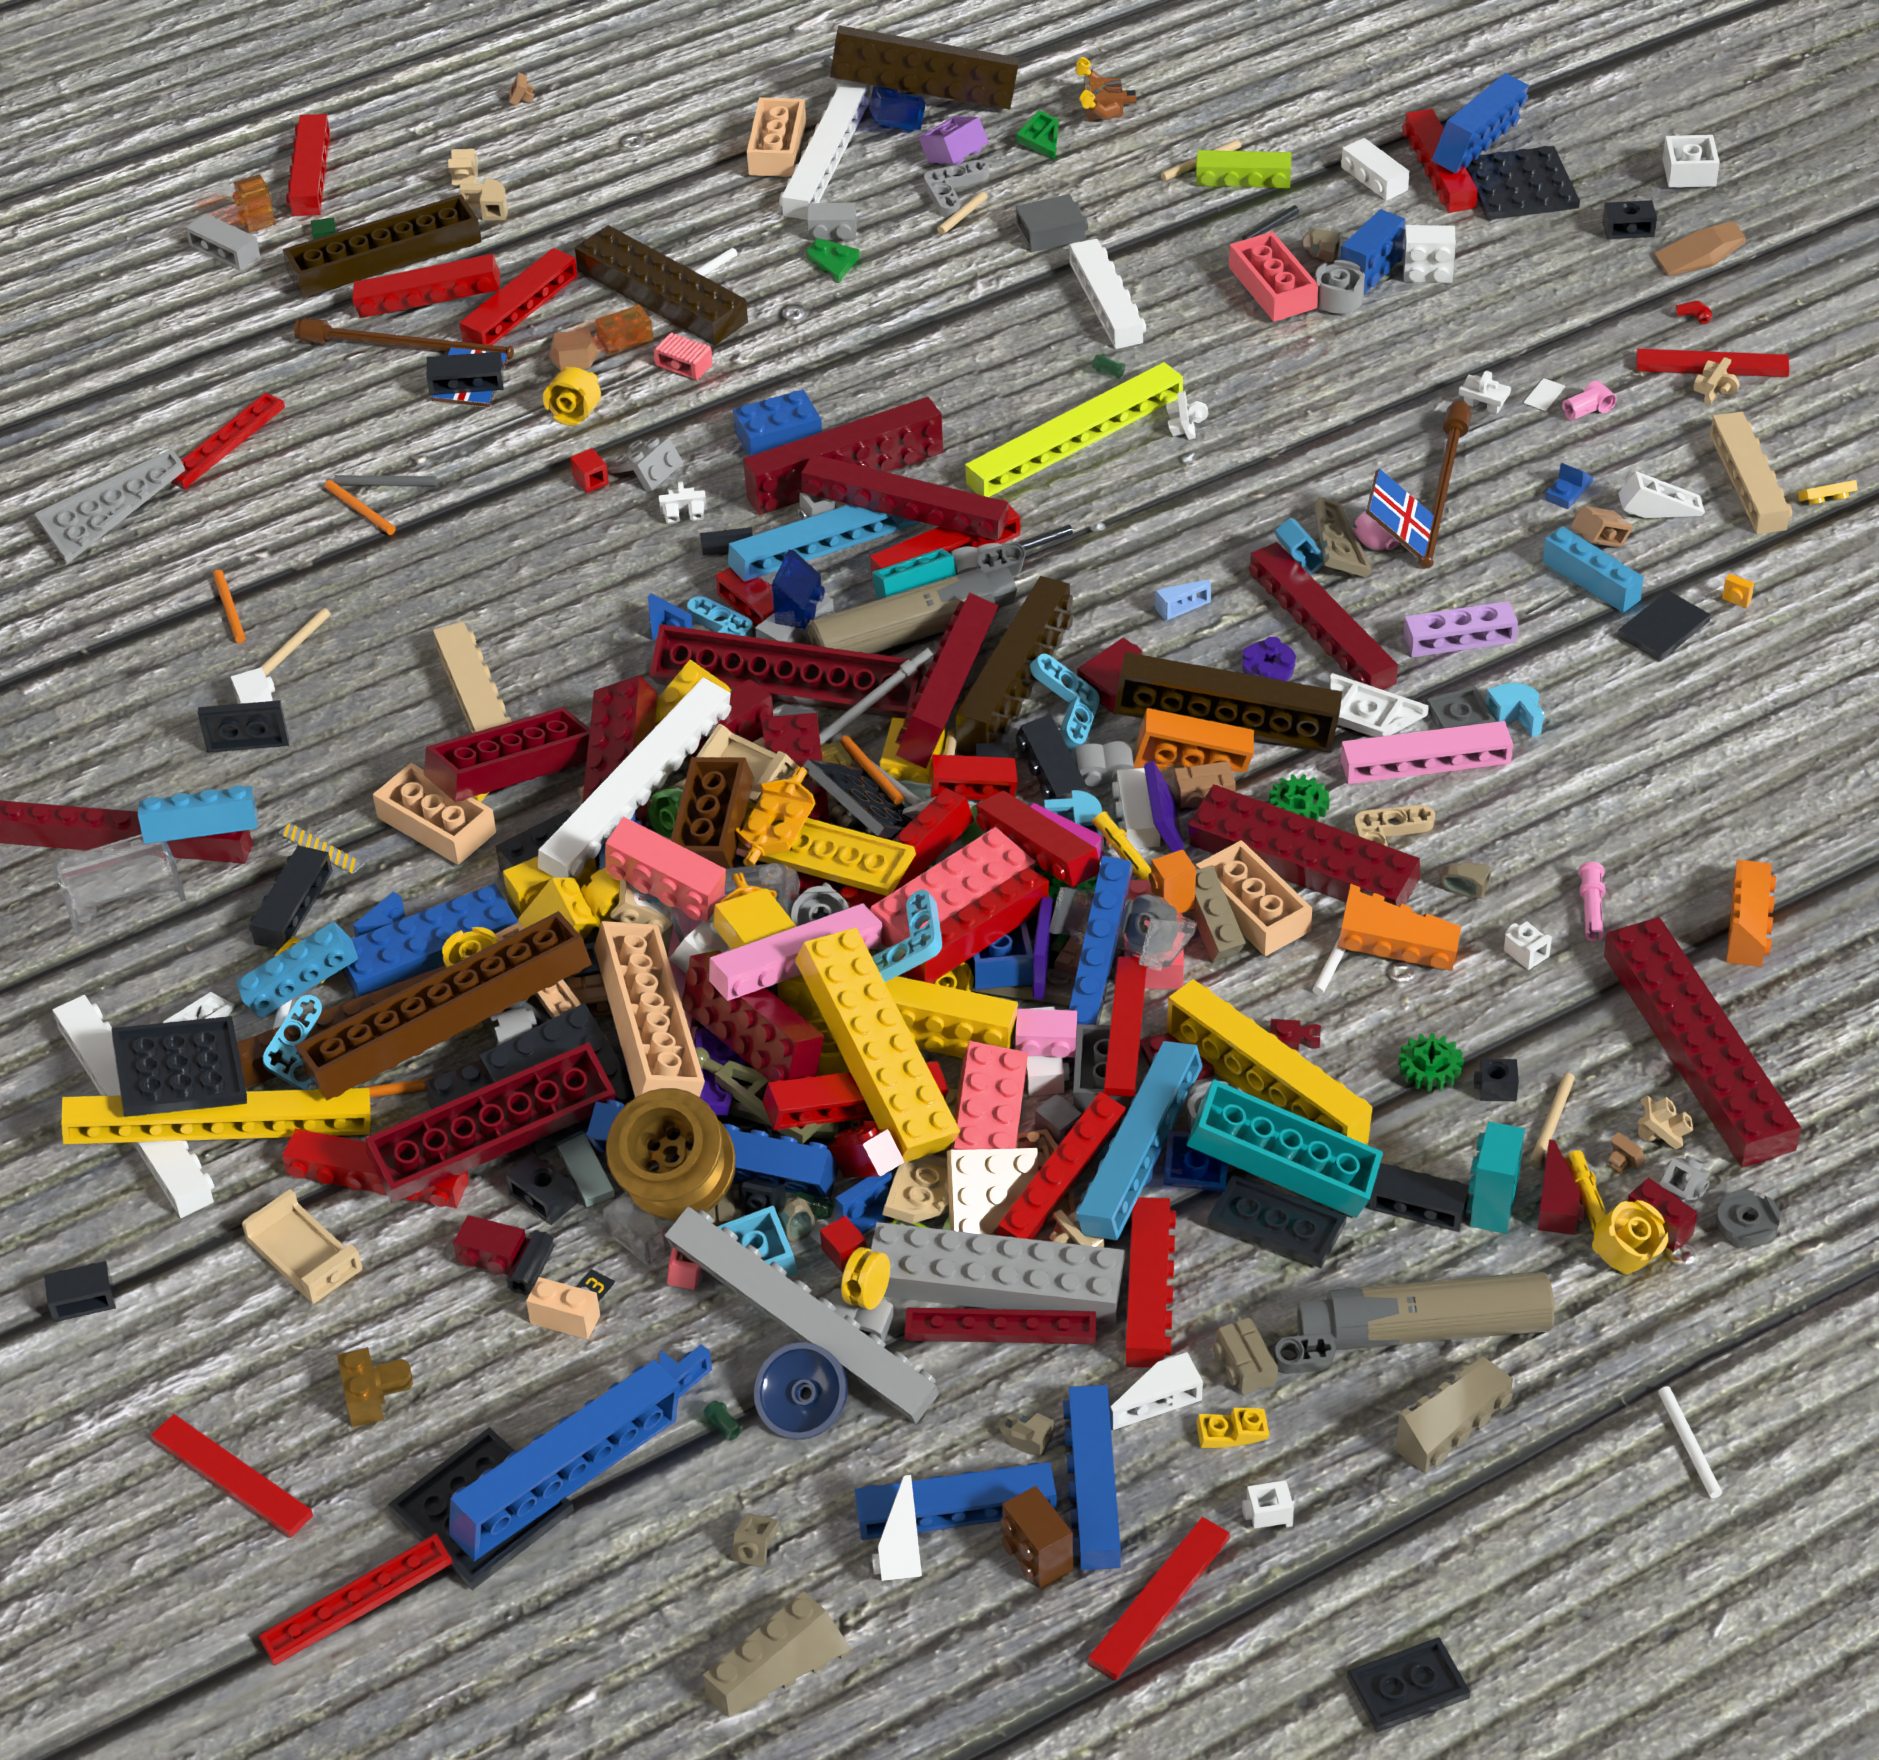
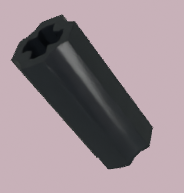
M752 527L700 533L702 555L728 553L729 543L753 536Z
M537 1230L529 1233L506 1279L508 1282L507 1287L514 1293H520L525 1296L531 1293L555 1246L553 1243L554 1238L548 1233Z

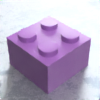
M953 116L919 136L928 162L938 163L939 165L951 163V165L960 164L964 161V157L980 152L982 150L981 147L989 143L979 117Z

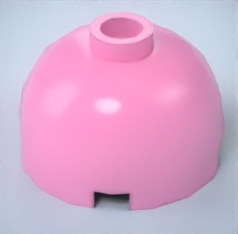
M1365 512L1356 519L1355 525L1357 528H1353V532L1366 547L1371 550H1391L1399 545V541Z

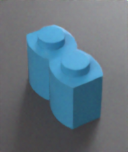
M1289 518L1275 530L1277 539L1308 574L1312 575L1324 565L1322 551L1295 519Z

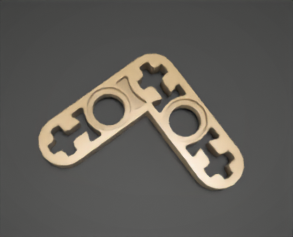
M1426 805L1361 811L1355 816L1354 833L1357 836L1388 846L1386 837L1422 833L1431 830L1434 826L1435 812ZM1395 818L1400 820L1402 823L1399 825H1392L1387 820Z

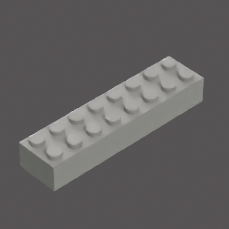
M876 1222L871 1250L872 1252L879 1251L885 1253L890 1261V1277L884 1297L987 1309L1096 1311V1321L1117 1322L1125 1270L1124 1250Z

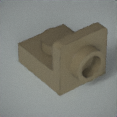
M747 1513L734 1534L733 1560L763 1567L766 1563L767 1547L778 1532L779 1520Z

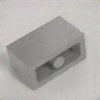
M856 202L808 204L809 240H816L817 238L825 240L856 239Z

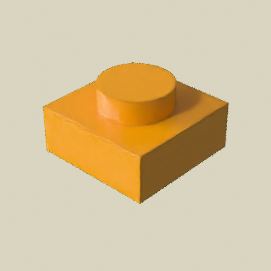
M1729 573L1725 579L1722 599L1747 608L1751 603L1754 582Z

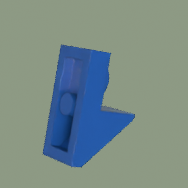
M1561 463L1559 479L1546 492L1545 500L1569 509L1593 482L1594 477L1582 470Z
M652 593L648 596L653 640L657 638L659 624L693 629L690 613Z
M392 892L354 923L355 937L401 920L405 916L402 897Z
M702 1344L692 1352L686 1353L679 1363L663 1351H660V1365L680 1384L678 1398L712 1370L710 1351Z

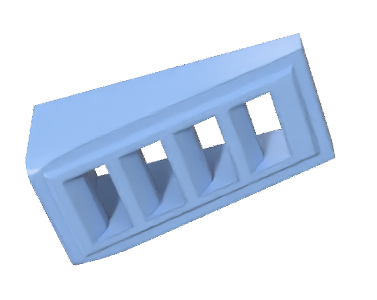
M1209 580L1162 588L1155 591V609L1165 621L1211 602V582Z

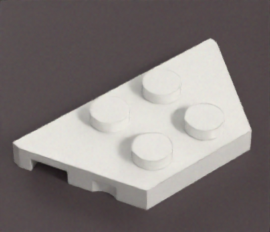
M1334 673L1330 676V689L1343 691L1338 725L1373 737L1392 735L1426 717L1428 714V705Z

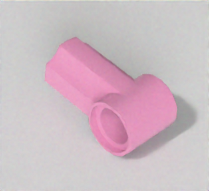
M1596 380L1589 383L1584 392L1564 400L1562 408L1566 417L1569 420H1574L1595 410H1598L1600 413L1610 411L1614 407L1617 398L1606 386Z

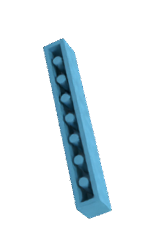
M847 505L729 543L728 565L745 582L921 524V522L854 505Z
M1163 1041L1158 1053L1154 1054L1152 1065L1148 1073L1144 1074L1142 1085L1137 1095L1135 1094L1132 1098L1131 1107L1127 1115L1123 1116L1116 1137L1111 1139L1109 1151L1105 1158L1100 1161L1098 1172L1094 1180L1089 1183L1083 1202L1077 1207L1076 1219L1080 1223L1083 1235L1118 1240L1203 1067L1197 1045Z

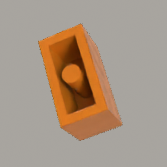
M1182 849L1151 860V873L1148 875L1151 893L1148 895H1157L1164 898L1169 905L1175 907L1177 914L1194 909L1196 868L1185 851Z

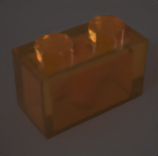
M258 174L233 182L235 192L232 193L236 206L239 208V211L236 212L239 224L244 225L249 233L276 225L268 185L262 176Z
M641 305L595 319L597 339L609 355L654 340L652 321Z

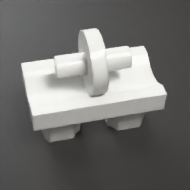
M1485 371L1482 377L1468 375L1464 385L1459 388V395L1464 396V402L1469 406H1477L1481 401L1487 403L1486 409L1495 414L1499 413L1511 392V387L1492 380V372Z
M1182 391L1177 393L1178 401L1166 404L1167 412L1171 419L1168 420V426L1173 437L1186 433L1188 440L1196 438L1194 422L1200 423L1208 417V407L1199 401H1195L1190 405L1187 404L1186 393Z
M683 481L678 482V489L668 490L669 494L659 495L661 515H664L667 524L679 522V513L689 512L690 520L692 521L704 519V510H707L705 490L694 491V487L684 488Z

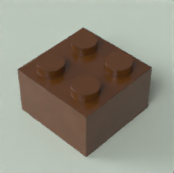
M1037 1486L1002 1504V1545L1010 1556L1014 1554L1018 1559L1021 1571L1028 1580L1032 1578L1040 1589L1073 1570V1533Z

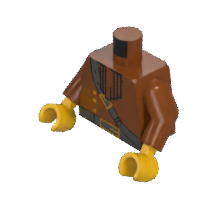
M1081 57L1076 63L1077 67L1075 68L1076 73L1080 76L1086 75L1084 77V91L1079 100L1086 110L1087 122L1121 117L1123 115V104H1136L1135 90H1122L1120 79L1103 78L1093 69L1089 70L1091 63L1088 59Z

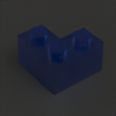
M873 85L869 110L879 127L885 129L900 127L903 131L913 132L914 129L921 130L926 103L922 96L901 94L897 89Z

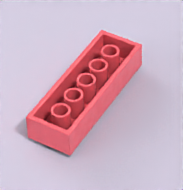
M994 827L871 906L870 911L882 922L881 943L890 948L910 937L906 903L914 892L926 890L930 893L937 903L939 923H942L1025 868L1029 867L1034 870L1036 861L999 829ZM929 920L923 923L920 928L924 927Z

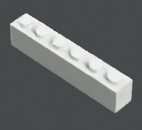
M1098 239L1070 244V265L1114 348L1118 349L1142 344L1143 333L1146 332L1145 321L1139 317L1136 304H1132L1128 289H1124L1121 276L1116 274L1113 261H1109L1106 248L1101 247Z

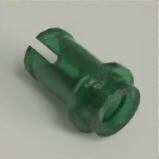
M1104 353L1101 355L1097 354L1092 363V368L1096 372L1100 373L1102 371L1119 379L1123 376L1124 368L1126 367L1125 363L1107 358Z
M802 1191L796 1193L794 1199L800 1197L806 1200L813 1215H817L818 1219L823 1220L824 1218L831 1217L834 1210V1201L830 1200L828 1196L825 1195L821 1198L803 1193Z
M712 1401L704 1409L705 1421L708 1424H713L727 1441L734 1440L742 1432L743 1426L727 1411L725 1403Z

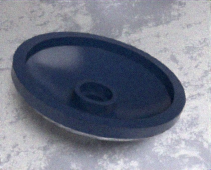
M806 1342L785 1345L765 1360L757 1374L754 1385V1402L757 1412L764 1424L778 1435L796 1440L816 1437L827 1431L838 1420L844 1409L848 1391L846 1375L838 1359L821 1346ZM807 1389H811V1397L805 1400L804 1392Z

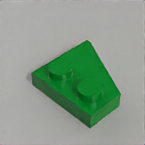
M1038 110L1016 134L1015 141L1054 160L1057 151L1059 119Z
M817 238L807 249L806 255L811 263L817 265L822 272L831 273L833 280L839 283L860 258V250Z

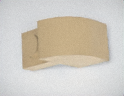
M475 149L451 150L452 159H448V168L452 176V186L477 184L478 156Z
M485 179L484 184H460V194H462L471 209H481L482 220H506L508 213L505 187L500 182L493 179Z

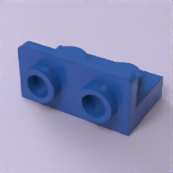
M888 1171L880 1177H867L835 1197L837 1220L846 1215L860 1233L864 1235L876 1227V1222L883 1223L891 1218L883 1215V1211L892 1186V1174Z

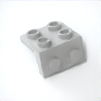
M654 437L648 441L637 440L629 446L630 450L617 456L613 460L614 464L608 470L611 474L634 470L644 489L652 491L684 462L669 437L661 439Z

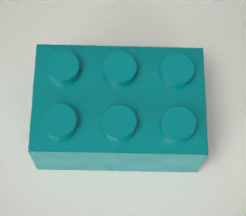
M1488 1121L1486 1132L1479 1133L1476 1151L1480 1152H1477V1155L1473 1157L1470 1174L1474 1176H1471L1468 1194L1471 1195H1469L1466 1213L1471 1214L1470 1227L1507 1234L1518 1188L1525 1128Z

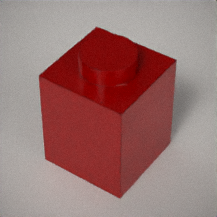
M593 448L570 457L572 476L586 493L609 484L607 464Z
M846 1215L820 1229L821 1249L842 1273L852 1253L860 1247L867 1248L866 1238Z

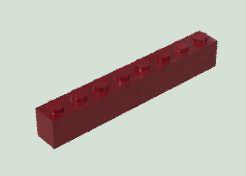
M812 454L802 471V493L995 541L999 540L1008 523L1009 502L814 454Z
M1278 542L1251 553L1249 572L1252 578L1260 582L1266 592L1272 595L1279 602L1280 606L1294 617L1296 623L1301 625L1309 633L1310 637L1324 648L1326 654L1331 656L1339 664L1340 668L1347 672L1354 681L1381 690L1397 684L1398 664Z

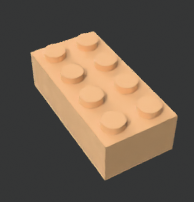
M759 97L747 149L749 175L793 176L794 167L798 164L806 126L805 99Z
M413 763L406 766L373 794L377 818L457 865L462 863L496 834L494 815L491 808L472 797L454 802L424 776L423 769Z
M1242 840L1196 864V870L1213 865L1241 933L1264 956L1311 932L1312 907Z

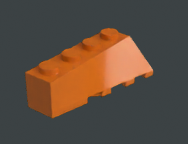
M1147 708L1138 734L1133 759L1134 769L1142 768V766H1145V763L1151 761L1155 762L1159 770H1167V766L1187 768L1229 761L1232 772H1246L1254 753V730Z
M1740 859L1736 861L1726 963L1762 967L1764 955H1770L1772 939L1766 938V934L1771 935L1773 917H1768V913H1773L1775 896H1769L1770 892L1774 893L1776 876L1771 875L1772 863Z
M1350 884L1337 947L1438 969L1453 970L1461 926L1428 913L1421 916L1414 913L1410 906L1402 903L1399 907L1385 902L1384 896L1373 893L1372 896L1360 892V887Z

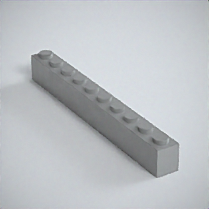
M689 1206L685 1209L665 1234L666 1239L673 1248L802 1342L816 1344L831 1352L838 1359L846 1374L915 1424L920 1420L939 1395L935 1385L936 1379L923 1369L918 1373L909 1366L911 1361L898 1351L892 1354L884 1348L886 1343L873 1333L867 1336L860 1331L861 1325L848 1315L842 1318L835 1313L836 1307L827 1299L821 1297L817 1300L810 1295L812 1290L802 1281L796 1279L795 1282H792L785 1276L787 1272L777 1263L772 1261L769 1265L761 1259L763 1255L750 1244L744 1247L736 1241L738 1236L725 1226L719 1229L712 1224L714 1219L705 1211L699 1209L696 1212Z

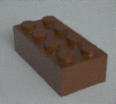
M691 757L671 837L672 842L725 868L726 871H732L739 843L735 829L739 828L740 831L742 830L754 781V776L746 758Z

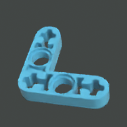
M703 596L693 597L689 600L687 604L688 613L691 614L693 621L715 632L753 636V624L748 617ZM717 617H725V618H727V619L724 620V621H715V620H714V619L717 618Z
M1041 654L1031 662V673L1037 680L1069 703L1059 732L1068 749L1074 750L1087 739L1099 705V695L1092 686L1048 654ZM1061 678L1067 682L1069 688H1066L1063 685V683L1061 682ZM1075 712L1082 717L1083 722L1077 719Z
M926 890L914 892L907 900L906 908L910 937L872 956L884 982L932 959L942 948L937 903ZM929 920L924 927L920 928L923 923ZM906 954L903 959L897 962L902 955Z
M304 995L296 1001L263 1055V1065L269 1072L299 1090H311L308 1087L313 1083L311 1079L306 1082H299L293 1076L294 1070L297 1067L303 1066L299 1055L296 1054L295 1045L306 1039L322 1011L320 1000L312 995ZM311 1002L314 1004L313 1010L316 1013H309L303 1022L309 1024L306 1028L300 1021L291 1018L295 1015L299 1019L303 1012V1008L300 1005H308ZM289 1026H295L300 1030L301 1037L295 1042H290L285 1039L284 1030ZM277 1052L282 1053L281 1059L289 1064L290 1059L296 1061L291 1065L288 1075L283 1073L286 1066L281 1063H277L275 1066L270 1064L271 1058L268 1056L270 1053L272 1055H276Z

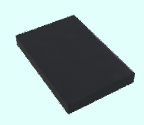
M1667 590L1618 629L1617 637L1661 662L1709 623L1711 614Z
M281 700L198 707V717L207 753L289 746V736Z
M1440 1637L1347 1671V1679L1376 1733L1470 1698V1690Z

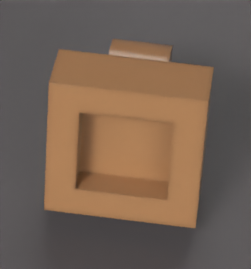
M518 72L509 89V103L518 105L521 98L526 102L532 101L534 87L527 84V75Z
M1617 1132L1610 1140L1614 1152L1608 1160L1612 1163L1610 1165L1611 1168L1620 1174L1627 1168L1628 1164L1639 1169L1646 1161L1642 1148L1621 1133Z

